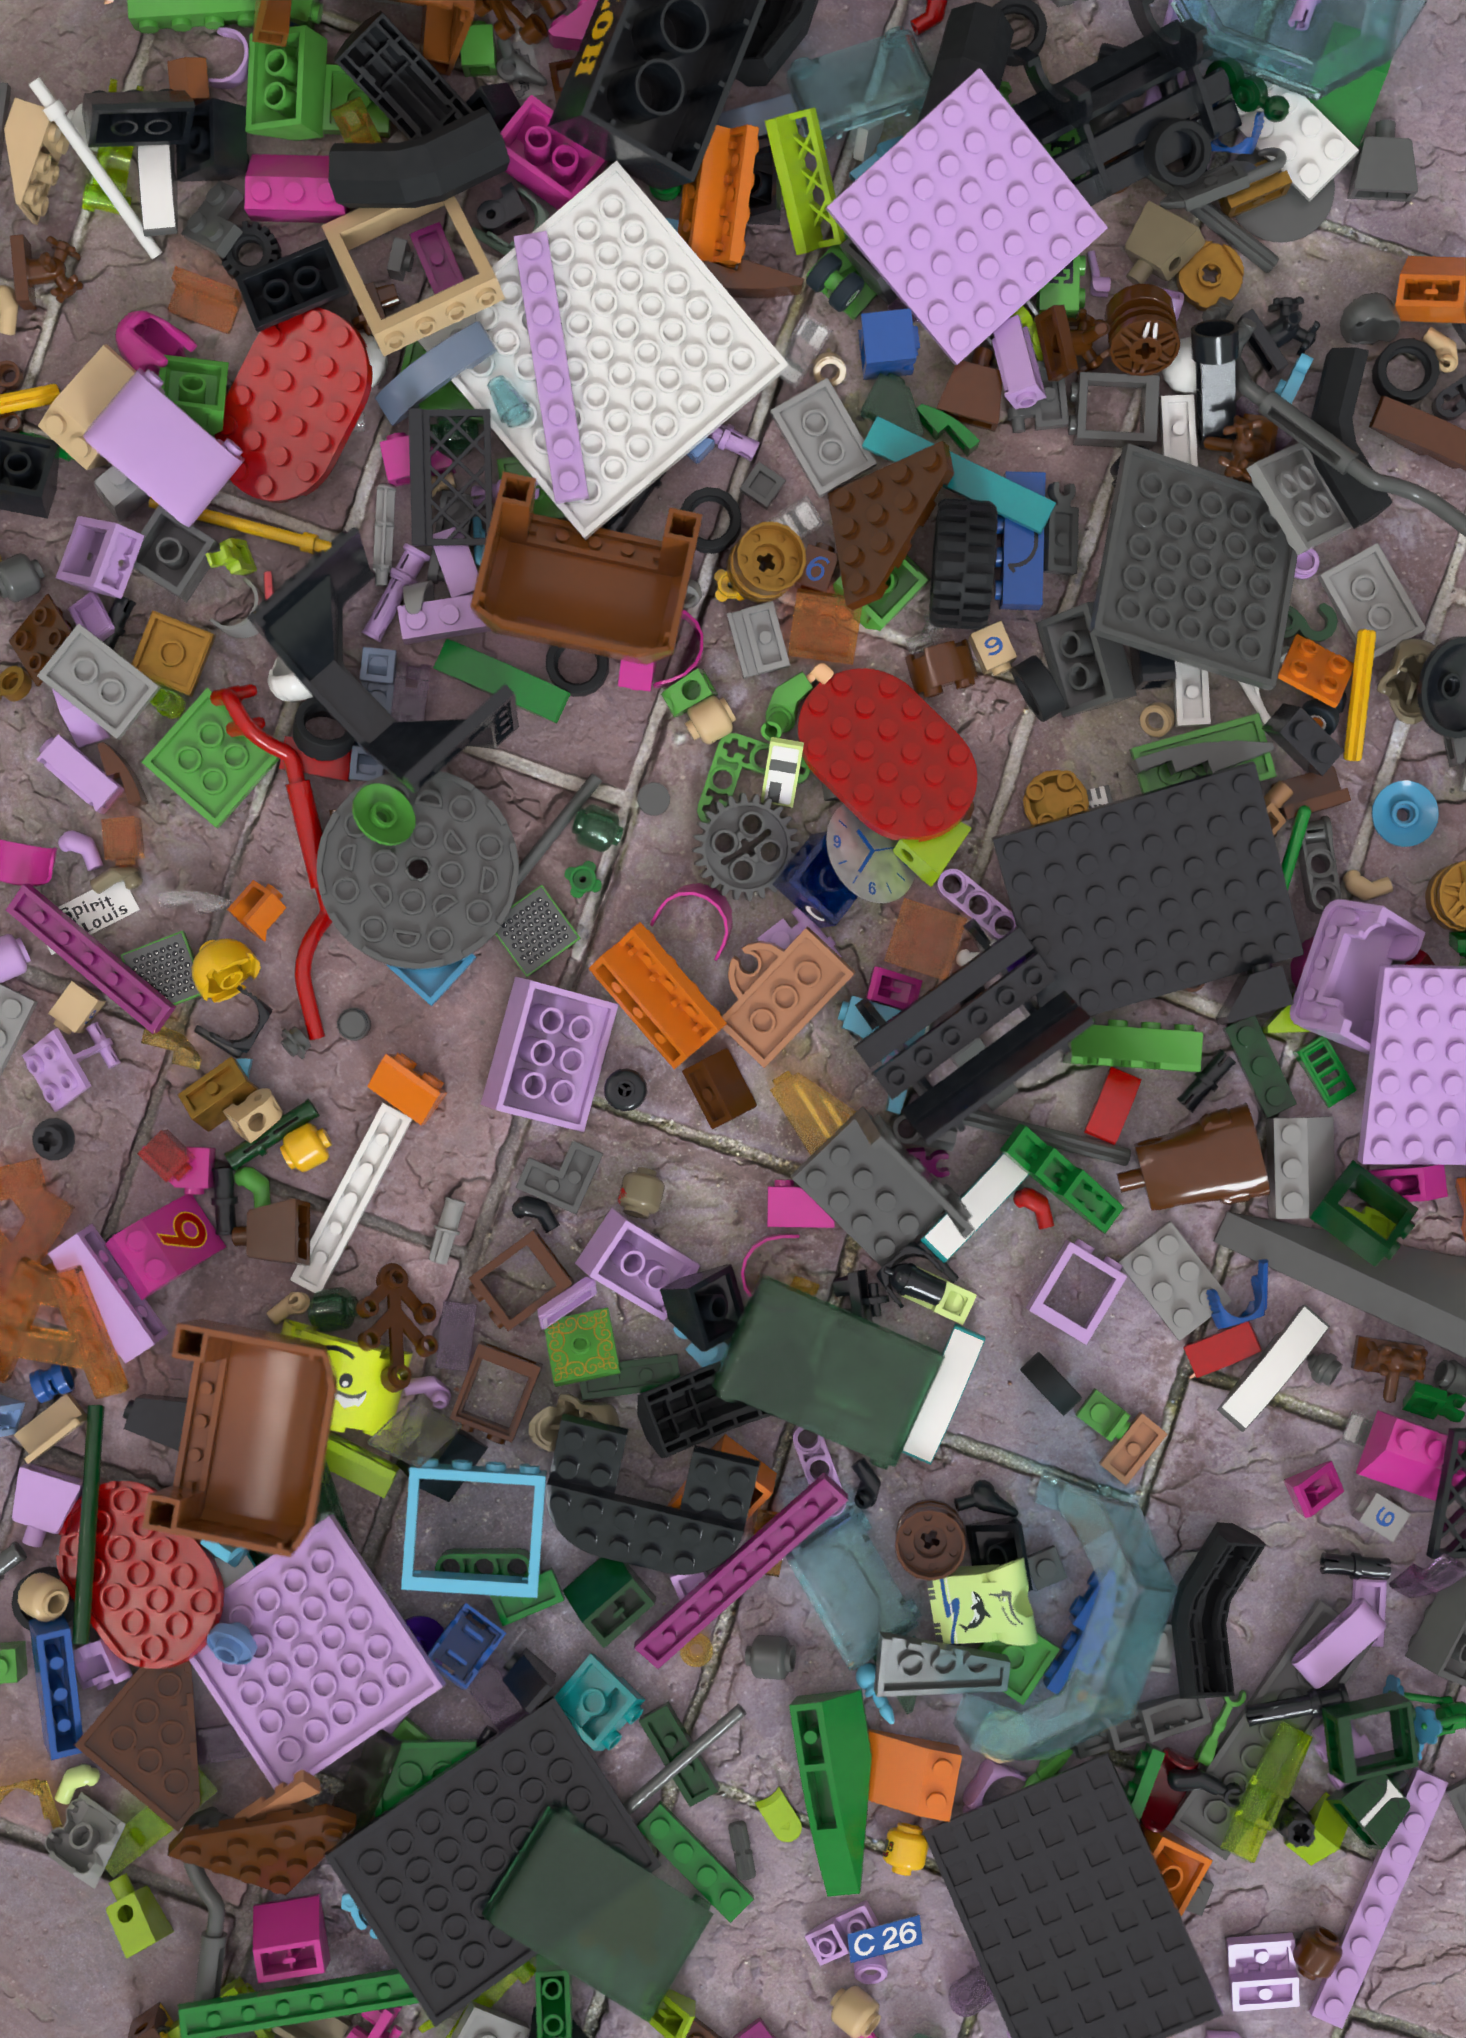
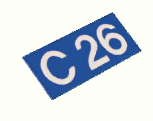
M920 1915L847 1934L850 1963L923 1944Z

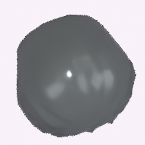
M1378 292L1363 294L1354 299L1343 310L1340 320L1341 335L1346 343L1355 345L1359 343L1372 345L1378 341L1391 342L1399 333L1401 327L1400 316L1392 301L1386 295Z

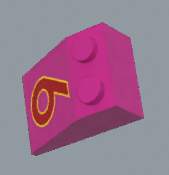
M185 1194L112 1236L105 1244L141 1300L226 1248L220 1236L215 1234V1228L192 1194Z

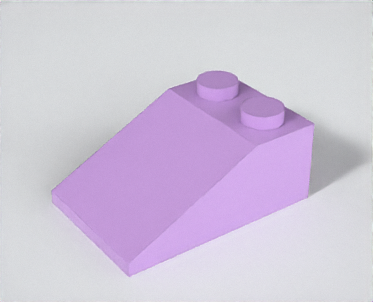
M613 1208L610 1209L575 1262L589 1277L663 1321L667 1318V1313L660 1289L681 1277L695 1274L701 1266Z

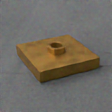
M152 610L132 665L153 682L193 697L216 635Z

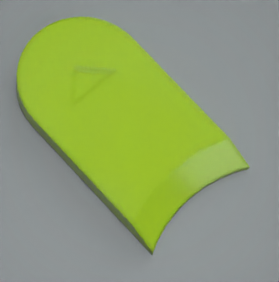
M780 1787L769 1797L760 1801H754L770 1829L780 1841L792 1842L799 1837L802 1830L801 1820Z

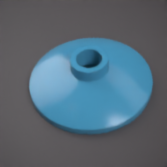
M1407 780L1397 781L1383 788L1376 796L1371 812L1373 825L1380 837L1386 842L1399 847L1415 846L1428 839L1434 832L1439 818L1438 805L1433 794L1423 785ZM1399 809H1404L1407 812V819L1405 821L1398 819L1397 812Z

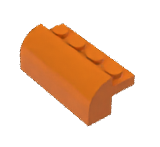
M747 124L730 129L716 125L695 181L683 186L677 232L703 263L709 261L730 269H735L736 264L741 263L746 247L744 241L746 223L750 217V192L755 181L753 169L755 156L759 150V127Z
M641 922L631 928L618 943L602 954L588 968L674 1070L727 1024L721 1017L718 1009L709 1003L700 992L698 986L686 976L676 960L668 955L657 942L654 934L646 929Z

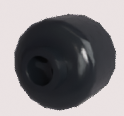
M629 1068L618 1069L611 1073L604 1085V1095L608 1104L620 1111H632L640 1107L648 1093L644 1077L639 1072ZM627 1083L631 1087L625 1088L622 1084ZM619 1087L623 1090L622 1095L619 1093ZM632 1090L631 1094L626 1096L627 1091Z

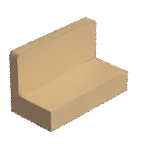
M67 1393L16 1432L14 1436L29 1454L24 1458L27 1464L41 1457L87 1421V1414L71 1393Z

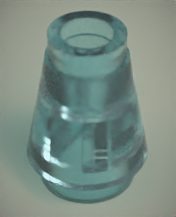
M503 375L493 378L487 384V388L490 391L500 421L506 423L509 428L523 424L531 415L529 410L530 404Z

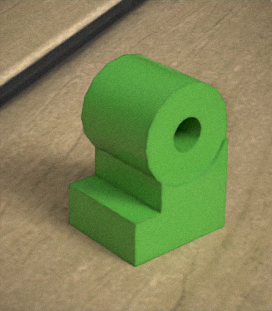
M697 668L667 688L661 695L675 718L685 714L688 708L709 696H717L718 693L705 670Z

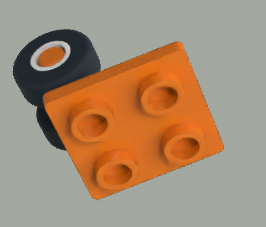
M1296 634L1278 672V679L1307 693L1309 697L1313 698L1305 702L1302 708L1330 736L1336 730L1340 719L1339 713L1343 712L1346 705L1347 695L1344 690L1352 674L1354 663L1316 644L1313 640Z

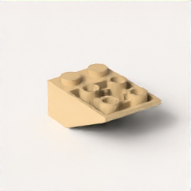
M14 98L4 132L15 201L32 224L38 225L40 217L45 216L48 209L49 199L47 196L50 187L56 184L59 177L58 164L61 155L66 154L70 143L54 121L50 122L43 112L45 107Z

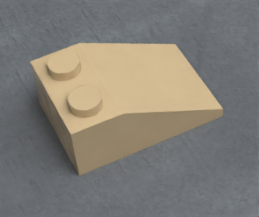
M107 344L103 345L52 402L38 427L86 470L107 465L109 461L89 445L83 435L91 423L134 375L136 370Z

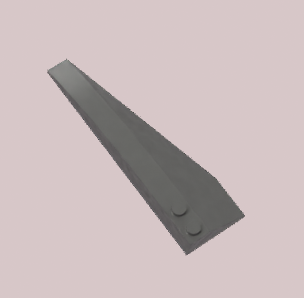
M1226 1212L1213 1242L1258 1263L1261 1259H1267L1269 1268L1466 1359V1257L1401 1245L1390 1260L1384 1257L1374 1267L1326 1230Z

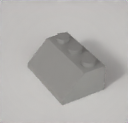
M1333 1117L1266 1118L1267 1178L1270 1188V1195H1268V1217L1274 1219L1309 1218L1335 1183Z

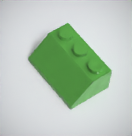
M306 25L289 27L286 47L252 42L253 33H250L245 132L293 141L323 137L328 39Z

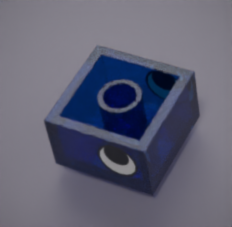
M827 831L812 834L772 884L819 928L836 926L858 898L857 895L842 883L832 867L827 851Z

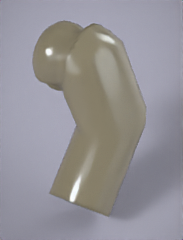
M133 866L110 867L90 880V885L97 894H100L120 882H124L127 889L133 890L142 884L143 879L138 874L140 871Z

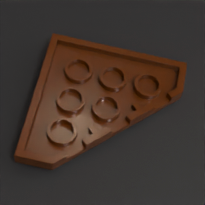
M943 440L827 493L845 603L852 611L883 597L888 588L885 583L895 567L900 568L912 547L910 541L919 526L924 527L937 504L934 500L943 485L948 486L954 476L950 449Z
M189 1660L171 1668L150 1669L140 1667L74 1745L177 1832L180 1831L201 1805L192 1668Z
M330 1804L313 1806V1812L295 1814L294 1809L266 1813V1819L248 1822L247 1817L221 1820L219 1821V1827L201 1829L199 1824L185 1826L168 1844L167 1856L179 1859L187 1864H194L209 1869L217 1874L241 1880L246 1884H253L271 1890L276 1894L287 1895L325 1857L324 1853L337 1845L356 1826V1814Z

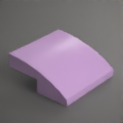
M1292 1932L1226 1938L1228 1979L1233 2011L1299 2006V1977L1296 1971V1962L1292 1955L1295 1949V1938Z

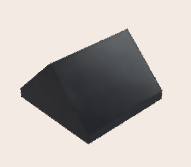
M769 145L759 148L755 156L753 169L755 181L750 192V217L746 224L780 225L781 186L771 146Z
M434 1409L395 1464L408 1478L412 1462H418V1458H437L438 1464H452V1460L456 1459L472 1461V1466H476L488 1447L468 1432L456 1427L454 1422ZM420 1478V1489L450 1502L464 1481Z
M1007 1517L965 1525L972 1566H1000L1010 1561L1024 1558L1028 1579V1592L1033 1590L1022 1523L1017 1517Z

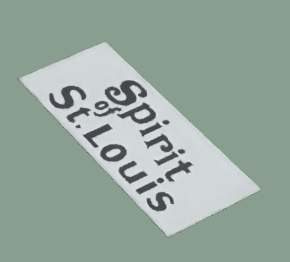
M124 882L116 883L100 894L91 890L58 907L90 935L140 910L131 891L125 887ZM48 947L51 955L56 953L50 947Z

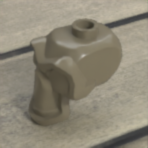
M1417 638L1403 639L1397 644L1389 668L1377 685V691L1389 697L1391 709L1397 719L1406 724H1416L1423 720L1417 699L1418 680L1427 657L1436 648L1432 643Z
M560 1394L556 1408L548 1406L542 1409L532 1418L528 1430L530 1438L535 1444L546 1451L553 1452L555 1451L563 1413L618 1427L620 1423L617 1411L610 1403L580 1401L571 1394Z

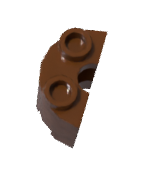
M967 639L957 643L949 641L924 648V652L910 654L905 657L913 689L918 695L924 694V698L941 695L944 693L942 687L955 684L956 690L975 685V679L979 678Z

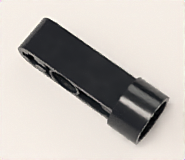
M1206 320L1195 324L1191 328V358L1196 364L1197 438L1201 450L1206 449L1204 440L1209 436L1236 439V432L1229 435L1223 434V428L1233 425V419L1236 416L1235 360L1239 357V326L1237 323L1229 320Z

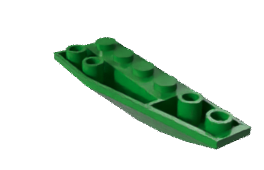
M862 1689L797 1696L789 1705L806 1810L827 1897L860 1894L872 1766V1750Z

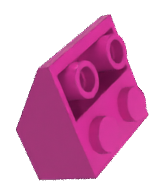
M320 1894L254 1904L253 1955L258 1984L325 1973L331 1959Z

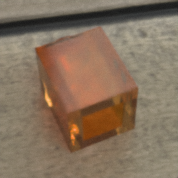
M129 816L101 819L104 858L106 860L115 861V866L136 865L135 859L145 858L142 821L140 818Z

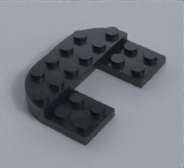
M563 1413L550 1475L546 1485V1504L552 1522L570 1543L580 1550L598 1557L676 1575H691L708 1571L722 1564L734 1553L744 1533L761 1461L695 1445L680 1509L615 1494L629 1429Z

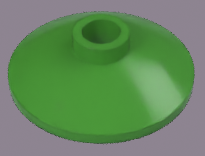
M373 783L364 786L355 795L352 804L355 822L360 830L371 840L383 845H398L411 836L416 823L415 813L408 799L397 789L386 784Z

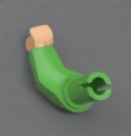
M819 663L808 675L801 671L775 689L767 708L766 722L761 727L762 736L766 740L771 741V737L780 738L782 733L789 732L796 723L799 702L814 689L811 683L816 679L819 683L825 684L833 676V670L825 663Z

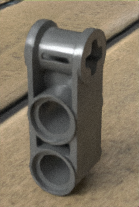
M1322 816L1320 820L1308 822L1298 855L1305 903L1307 908L1315 914H1322L1326 907L1317 902L1316 893L1318 890L1326 891L1330 896V902L1341 899L1333 847V831L1328 816ZM1312 857H1318L1323 860L1325 864L1323 873H1317L1312 869Z

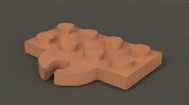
M808 926L786 949L767 941L752 942L743 946L741 949L745 954L753 955L758 960V968L754 972L744 970L740 959L736 956L732 958L729 965L728 979L730 987L738 1000L722 1016L727 1023L722 1029L763 1068L779 1054L856 973Z

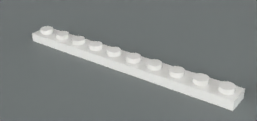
M1194 394L1161 396L1159 398L1162 455L1198 467ZM1175 661L1177 679L1173 681L1176 727L1209 726L1211 718L1208 671Z

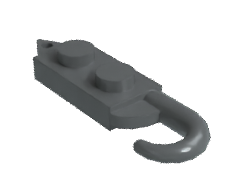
M1275 147L1265 148L1258 152V156L1276 157L1274 160L1257 167L1247 161L1238 162L1233 160L1204 172L1195 182L1187 185H1174L1175 189L1160 201V206L1166 210L1185 208L1188 212L1193 209H1200L1210 202L1248 188L1250 183L1280 171L1286 164L1287 156L1285 151Z

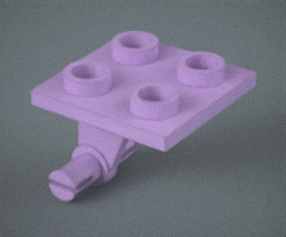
M98 1022L85 1028L95 1045L73 1055L60 1030L57 1028L22 1055L27 1069L35 1077L43 1091L44 1098L50 1103L54 1112L64 1108L91 1087L78 1062L100 1052L108 1069L121 1063L112 1048L114 1043L111 1038H106Z

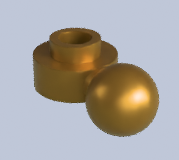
M19 666L8 667L0 674V701L2 696L9 701H19L29 693L32 686V678Z

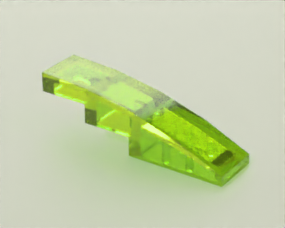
M1285 1722L1279 1724L1244 1792L1220 1848L1249 1863H1255L1266 1833L1272 1831L1283 1801L1289 1799L1312 1741V1736Z
M198 1766L200 1802L202 1805L218 1792V1789ZM147 1806L125 1823L126 1825L105 1867L113 1878L137 1857L144 1854L163 1836H166L173 1830L169 1824Z

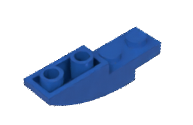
M1104 1563L1101 1569L1099 1567L1095 1568L1087 1581L1089 1588L1083 1597L1078 1595L1069 1608L1071 1613L1069 1619L1077 1627V1630L1075 1632L1071 1630L1066 1635L1061 1644L1063 1651L1057 1660L1053 1659L1044 1673L1045 1678L1043 1679L1046 1688L1056 1695L1060 1693L1076 1667L1088 1675L1105 1642L1111 1624L1116 1591L1115 1571L1107 1563Z

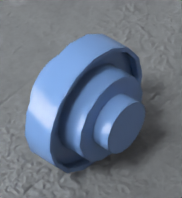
M239 1622L215 1625L206 1640L208 1647L215 1657L226 1664L246 1665L252 1661L257 1651V1644L252 1638L250 1630Z

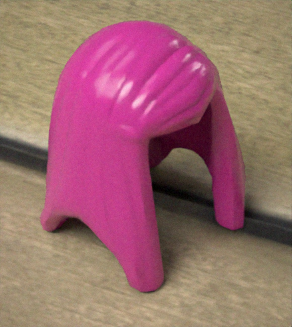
M144 310L128 313L118 323L115 337L122 358L136 371L139 368L144 372L150 369L159 376L160 367L164 368L168 363V359L164 355L186 357L184 347L190 352L197 348V344L188 334L164 319Z

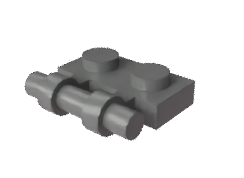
M1037 361L1046 398L1037 401L1031 407L1016 410L1010 403V408L1007 409L1008 421L1012 422L1013 433L1026 431L1024 419L1034 418L1035 431L1067 428L1069 426L1065 378L1060 381H1048L1044 361Z

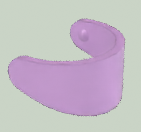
M219 27L217 30L219 35L235 39L244 46V58L235 73L224 79L209 78L208 84L218 89H231L241 85L248 78L249 45L239 31L232 28Z

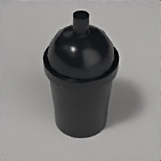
M903 1263L897 1265L894 1269L888 1267L884 1269V1273L890 1275L892 1287L902 1296L907 1295L936 1306L944 1295L946 1281L917 1268L913 1263Z

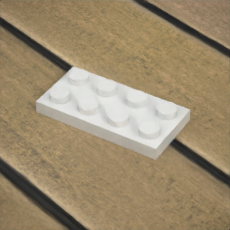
M1265 58L1248 76L1255 75L1260 77L1267 86L1268 96L1280 95L1285 97L1289 102L1290 108L1289 114L1281 122H1270L1264 116V127L1261 130L1256 149L1260 151L1265 148L1275 147L1285 151L1287 156L1286 164L1279 172L1287 170L1292 180V185L1310 202L1359 153V149ZM1232 94L1229 95V96H1227L1222 102H1224V101H1226V100H1228V99H1230V98L1233 99ZM1237 107L1242 125L1236 129L1245 138L1251 137L1257 112H1263V109L1259 108L1253 112H1244ZM1264 156L1268 161L1276 158L1274 156Z

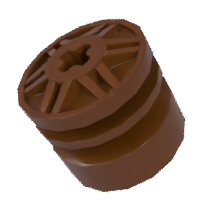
M1135 284L1125 287L1113 295L1106 305L1104 315L1105 323L1110 326V331L1107 334L1112 362L1121 371L1137 376L1158 373L1171 365L1178 356L1180 338L1170 295L1164 289L1153 284Z
M934 1499L917 1501L906 1508L898 1520L895 1535L897 1558L904 1570L916 1578L927 1581L944 1579L956 1571L963 1561L966 1549L964 1524L957 1511L947 1503ZM935 1530L937 1539L932 1538L930 1543L926 1542L925 1534Z

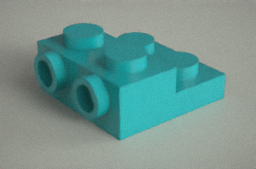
M591 1653L555 1696L556 1701L577 1734L594 1751H603L605 1748L611 1750L622 1738L619 1731L627 1722L633 1724L642 1715L644 1709L641 1705L646 1700L623 1677H618L601 1659Z

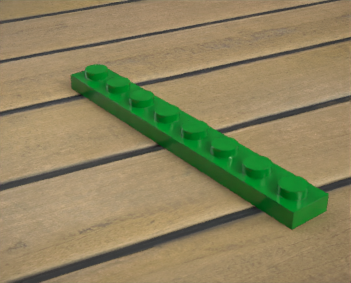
M396 1968L178 2004L180 2038H213L417 2004L419 2002Z

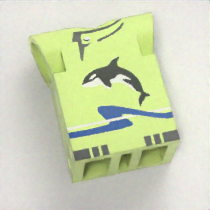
M1019 1558L1000 1566H959L954 1573L944 1579L927 1581L937 1642L962 1644L999 1640L1002 1643L1016 1646L1033 1645L1038 1642L1034 1614L1028 1599V1579L1024 1558Z

